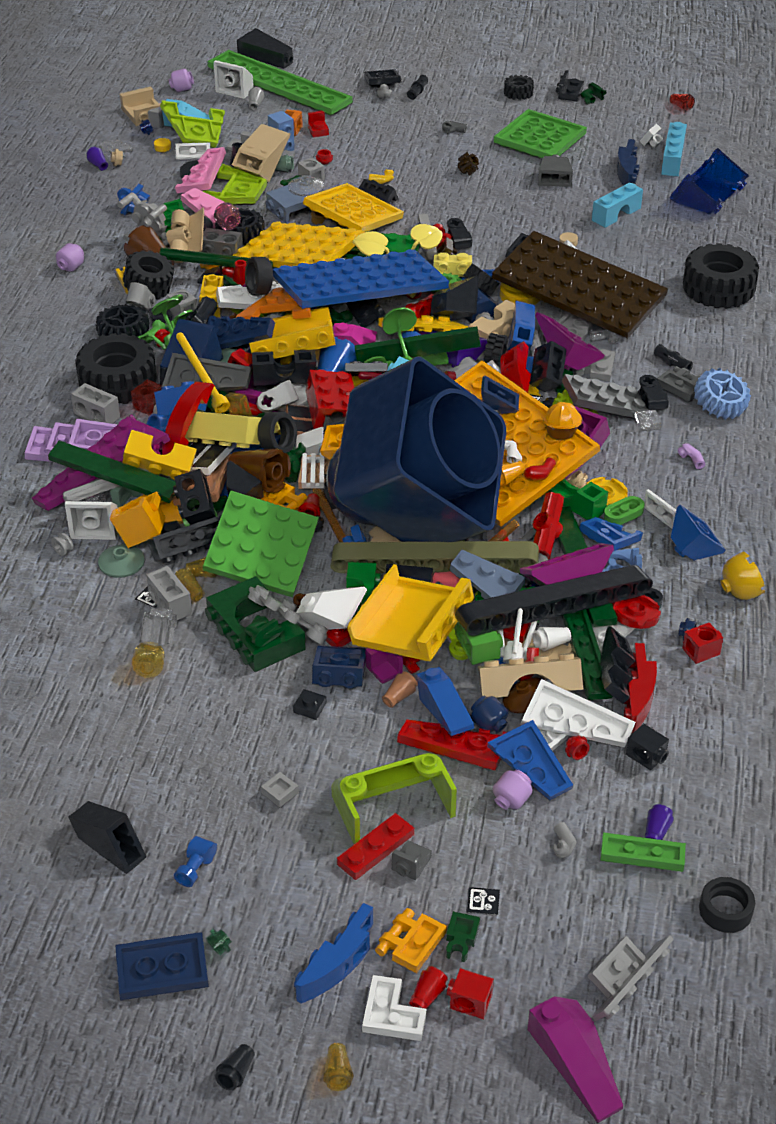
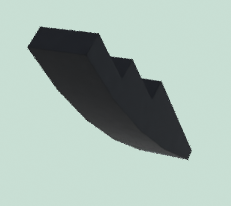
M609 626L606 629L602 648V680L604 689L624 704L630 698L626 685L633 679L629 667L635 662V658L628 640L613 627Z

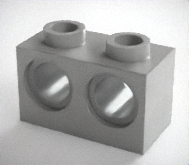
M86 383L71 393L75 415L89 421L113 424L120 418L118 397Z
M168 566L146 574L149 596L170 623L192 614L190 593Z

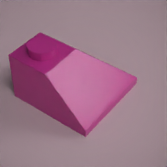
M334 323V337H338V339H347L354 345L376 342L377 331L347 323Z

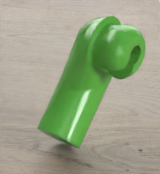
M155 320L152 323L153 328L146 333L148 335H155L158 330L165 329L166 325L160 320Z

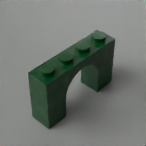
M256 576L206 597L207 608H205L208 620L216 624L220 635H225L231 648L238 651L243 663L249 665L254 672L306 650L305 632L297 623L294 624L288 620L279 624L283 628V631L280 632L281 635L263 647L255 646L252 643V638L245 634L246 627L240 625L239 622L249 615L268 608L248 598L250 587L256 588L259 585L268 590Z

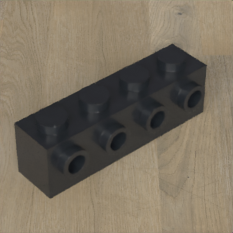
M222 515L148 539L154 562L161 560L162 564L176 560L174 555L183 553L184 557L197 553L196 548L202 546L205 547V550L209 549Z

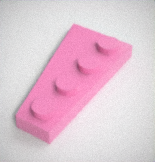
M225 148L207 149L198 160V164L190 169V175H185L182 178L183 183L175 186L176 193H185L193 188L202 192L209 190L225 157Z

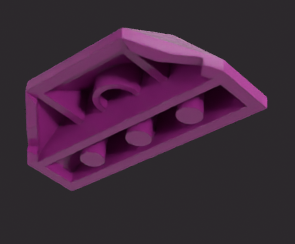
M599 543L520 568V573L539 586L600 573L607 564L614 547L611 544Z

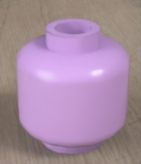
M187 69L173 71L169 79L171 89L174 88L176 92L190 90L192 84H194L191 71H187Z
M71 243L64 245L56 253L58 267L68 272L77 269L84 261V252L81 247Z
M517 769L504 772L493 786L497 805L505 810L508 808L520 809L532 794L531 779Z

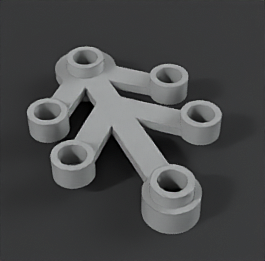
M259 585L256 588H249V599L274 611L278 610L285 619L294 624L299 622L309 629L306 633L309 638L320 644L324 643L328 636L326 634L328 629L318 623H315L313 626L303 620L299 614L294 612L297 605L287 599L280 602L268 596L270 592Z

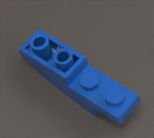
M363 903L357 912L354 911L351 914L347 928L343 933L340 932L337 935L334 944L325 940L319 950L315 949L309 959V965L304 972L300 971L294 982L297 1002L304 1003L328 991L349 975L363 960L370 950V933L368 931L373 925L372 906Z

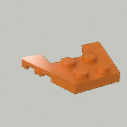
M278 287L239 313L236 318L244 317L245 319H250L251 317H259L263 313L292 311L293 319L311 318V307L301 308L285 289Z

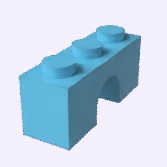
M627 183L593 202L592 221L606 228L617 222L620 210L630 215L641 209L643 189L633 183Z

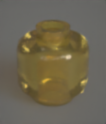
M151 641L142 642L137 645L132 658V667L136 674L145 678H152L160 674L165 660L163 648Z

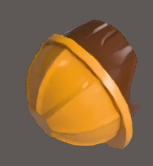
M558 402L547 410L543 422L550 437L557 440H566L573 437L578 426L582 423V417L571 403Z

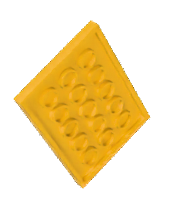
M277 221L273 222L266 230L261 231L260 236L251 239L248 244L239 248L237 253L232 256L247 258L266 257L272 260L273 267L277 268L283 265L298 266L300 263L330 262L343 257L356 245L353 244V240L358 235L364 233V230H356L355 228L342 229L340 227L331 228L324 225L286 224Z

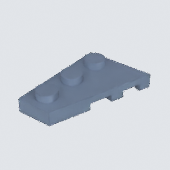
M461 550L450 564V571L460 579H470L472 587L479 590L481 597L484 599L518 592L525 583L524 576L464 550Z

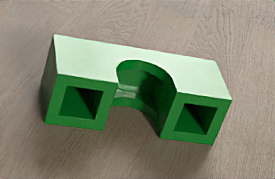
M348 562L346 588L365 587L367 589L352 619L358 613L362 604L367 601L372 591L381 582V573H377V563Z

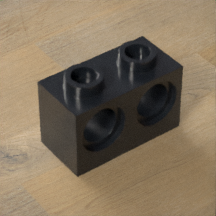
M553 341L535 348L530 385L543 392L561 386L567 349Z
M201 469L174 477L176 485L173 486L176 498L180 499L181 506H178V510L182 519H186L192 525L216 517L207 477ZM194 485L193 489L187 491L189 486ZM200 505L197 510L192 511L194 506Z

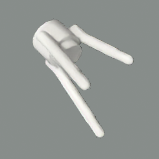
M521 608L518 609L513 641H508L505 646L503 629L497 630L503 639L500 657H503V662L506 664L509 663V659L524 658L526 660L527 648H529L537 625V621L531 623L522 647V643L519 642L523 614Z

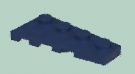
M209 316L207 323L208 325L215 326L221 349L272 338L275 326L272 318L251 317L250 319L237 317L236 319H230L228 316H222L221 318Z

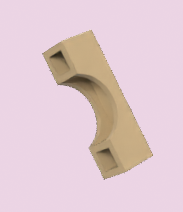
M574 653L559 654V659L549 660V656H536L534 661L524 662V658L509 659L507 664H499V660L484 661V666H478L481 697L484 695L486 697H507L514 682L528 674L543 675L553 685L567 691L583 689L581 659L574 657Z

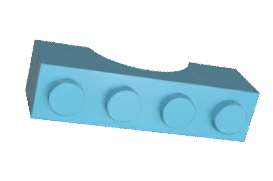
M670 122L661 175L679 177L687 124Z

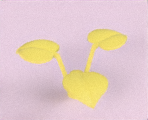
M427 224L414 226L411 229L410 236L416 242H414L411 249L415 250L418 244L423 249L436 247L442 239V231ZM365 232L353 240V244L366 256H371L372 254L382 255L384 251L386 254L389 253V249L386 247L388 239L381 233ZM411 293L407 295L411 298H414L416 293Z

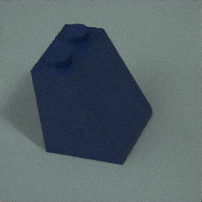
M179 319L160 367L169 366L172 353L186 355L176 339L177 333L180 332L184 334L197 357L221 361L223 354L215 326Z

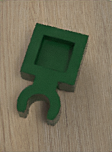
M452 912L446 934V941L449 942L446 947L447 959L451 958L452 952L459 951L462 953L461 962H466L468 946L474 947L481 917Z

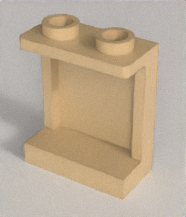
M152 87L120 94L121 109L136 126L149 123L148 111L160 107L161 104L154 99Z

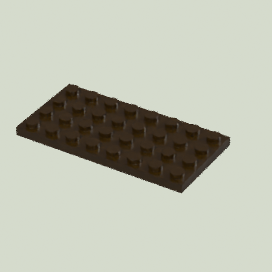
M533 231L492 272V278L627 339L668 292V288L536 231Z

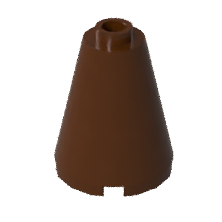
M145 225L135 228L128 236L130 239L128 243L124 244V252L128 257L134 252L144 250L159 253L160 248H166L151 226L146 227Z
M281 449L235 451L228 458V462L232 461L261 480L263 490L268 493L280 492L286 485V483H283L285 477L290 475V458Z

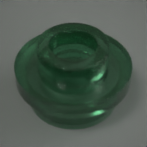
M212 928L209 931L210 935L205 938L219 956L224 952L229 953L231 949L228 945L232 942L222 929L216 932Z

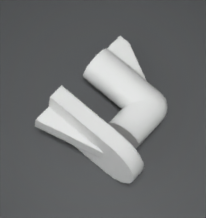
M505 440L504 450H507V462L512 463V457L513 463L517 461L522 462V456L517 450L516 442Z

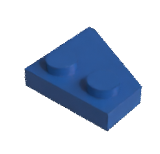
M597 517L580 524V531L587 535L589 539L595 540L598 543L611 544L614 547L613 551L641 541L643 532L638 530L632 534L622 531V525L610 523Z

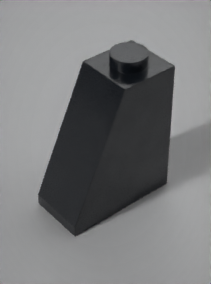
M87 801L68 816L77 837L123 873H129L147 857L126 813Z

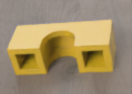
M131 430L123 454V463L136 468L146 469L156 475L163 474L169 476L173 480H175L174 477L191 472L197 449L175 443L173 450L169 454L159 455L152 450V435Z

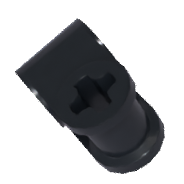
M459 218L447 220L448 234L452 236L453 248L456 250L471 248L472 237L463 221Z
M653 375L641 376L638 393L648 411L667 409L669 406L668 395L661 387L658 379Z

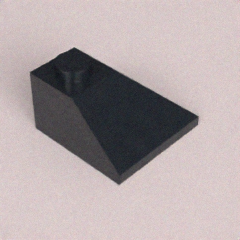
M475 276L450 283L449 288L440 289L432 296L431 315L437 318L438 316H448L451 321L475 315L477 313L479 277Z

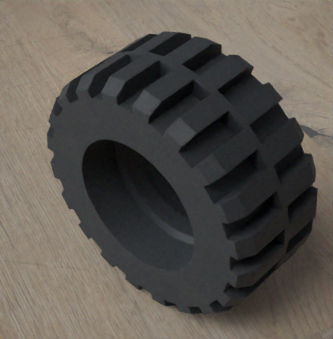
M716 243V245L706 244L704 247L699 246L686 258L683 288L691 299L694 298L695 302L703 303L704 306L724 307L725 309L732 306L739 307L741 304L747 303L756 292L759 264L753 255L751 256L750 252L744 251L738 246L734 247L731 244L722 245V243Z
M114 333L109 336H99L98 339L94 338L88 344L85 343L76 355L75 364L79 387L86 383L118 397V403L128 404L130 401H138L140 397H145L153 389L157 381L153 349L145 340L139 339L134 335L128 336V334L123 333L116 335Z

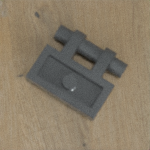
M676 366L673 371L669 369L657 377L663 389L690 402L694 399V387L700 376L691 374L690 370L686 368L681 369Z

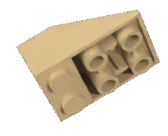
M261 124L238 149L232 166L267 179V182H270L291 134Z

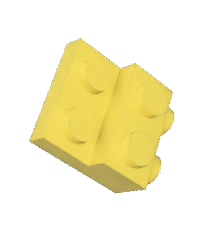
M439 253L434 255V268L441 274L443 272L446 274L452 273V275L464 277V273L472 264V255L466 253H459L457 255Z

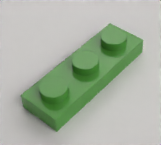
M603 832L600 861L683 872L686 843Z

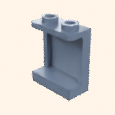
M304 180L266 192L267 200L265 204L269 211L283 222L288 223L291 212L307 207L303 204L304 197L319 192Z

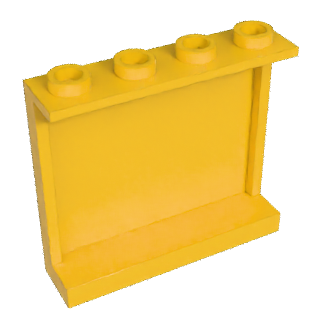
M329 307L312 309L311 318L293 319L292 314L273 318L275 326L272 338L249 343L251 353L273 351L274 359L294 355V350H316L336 345Z
M393 564L378 586L372 591L367 601L362 604L355 617L350 620L347 627L352 645L430 662L458 621L455 618L456 610L461 605L470 603L474 599L471 580L461 578L455 587L400 577L397 565Z

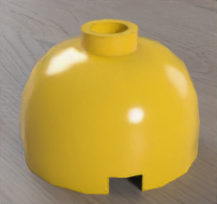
M744 551L727 560L723 566V580L720 583L726 593L730 592L735 598L740 600H749L765 593V590H761L765 585L754 562L749 564L746 559L749 555Z

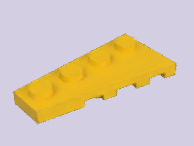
M422 315L421 319L417 318L416 324L407 331H414L415 327V330L432 332L434 330L444 332L468 328V326L451 321L448 316H438V319H433V316ZM379 318L380 327H382V321L384 318Z

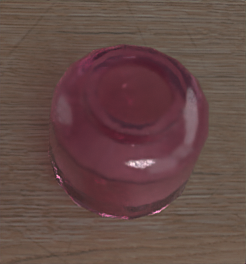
M228 202L221 203L214 211L215 221L221 228L232 230L239 225L241 215L233 204Z

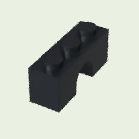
M315 349L294 350L293 361L285 365L278 364L274 360L273 351L252 352L254 385L280 384L288 380L292 384H307L310 370H317Z

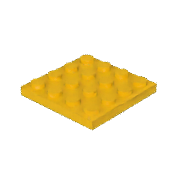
M348 183L304 197L303 204L309 207L310 210L323 214L327 219H333L341 226L364 230V233L400 220L404 215V211Z

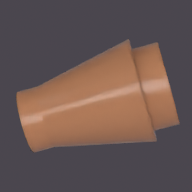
M405 671L397 674L387 692L382 696L383 702L388 707L393 708L397 703L416 691L418 686L416 679Z

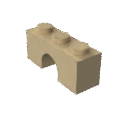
M505 300L494 308V320L480 317L471 323L469 327L478 326L479 337L488 339L490 333L510 336L515 303Z

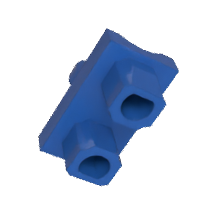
M138 184L132 192L141 201L146 200V203H148L150 195L142 191L143 185ZM121 188L117 192L119 201L131 193V190ZM133 202L126 205L121 210V214L133 213L135 207Z

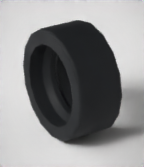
M251 257L246 263L245 284L251 295H266L271 290L273 269L270 260L266 257Z
M286 412L266 413L258 425V440L263 449H281L284 453L291 451L297 439V428L294 419ZM277 422L279 424L281 432L278 444L275 440L274 429Z
M732 877L712 879L704 886L699 903L700 915L707 925L717 931L735 933L744 930L750 924L754 913L755 896L750 887L741 880ZM717 896H729L739 901L744 910L736 914H726L713 907L710 901Z

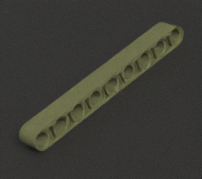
M531 541L340 542L333 546L330 567L337 573H347L348 562L377 563V573H386V564L433 568V573L449 572L452 561L461 550H464L512 572L520 573V568L539 563V547Z

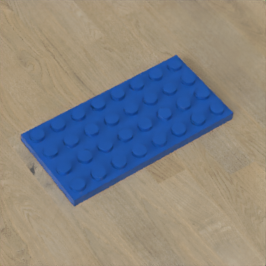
M412 249L400 253L372 254L369 257L355 256L353 259L338 258L330 262L300 263L298 266L283 265L280 268L273 269V277L301 308L449 288V280L416 250Z

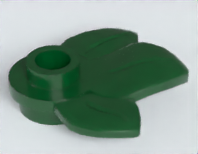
M328 306L333 327L334 323L352 321L353 314L350 310L338 313Z

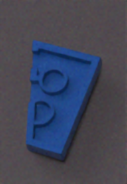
M533 720L487 743V747L511 768L525 773L531 779V785L548 800L573 788L571 780Z

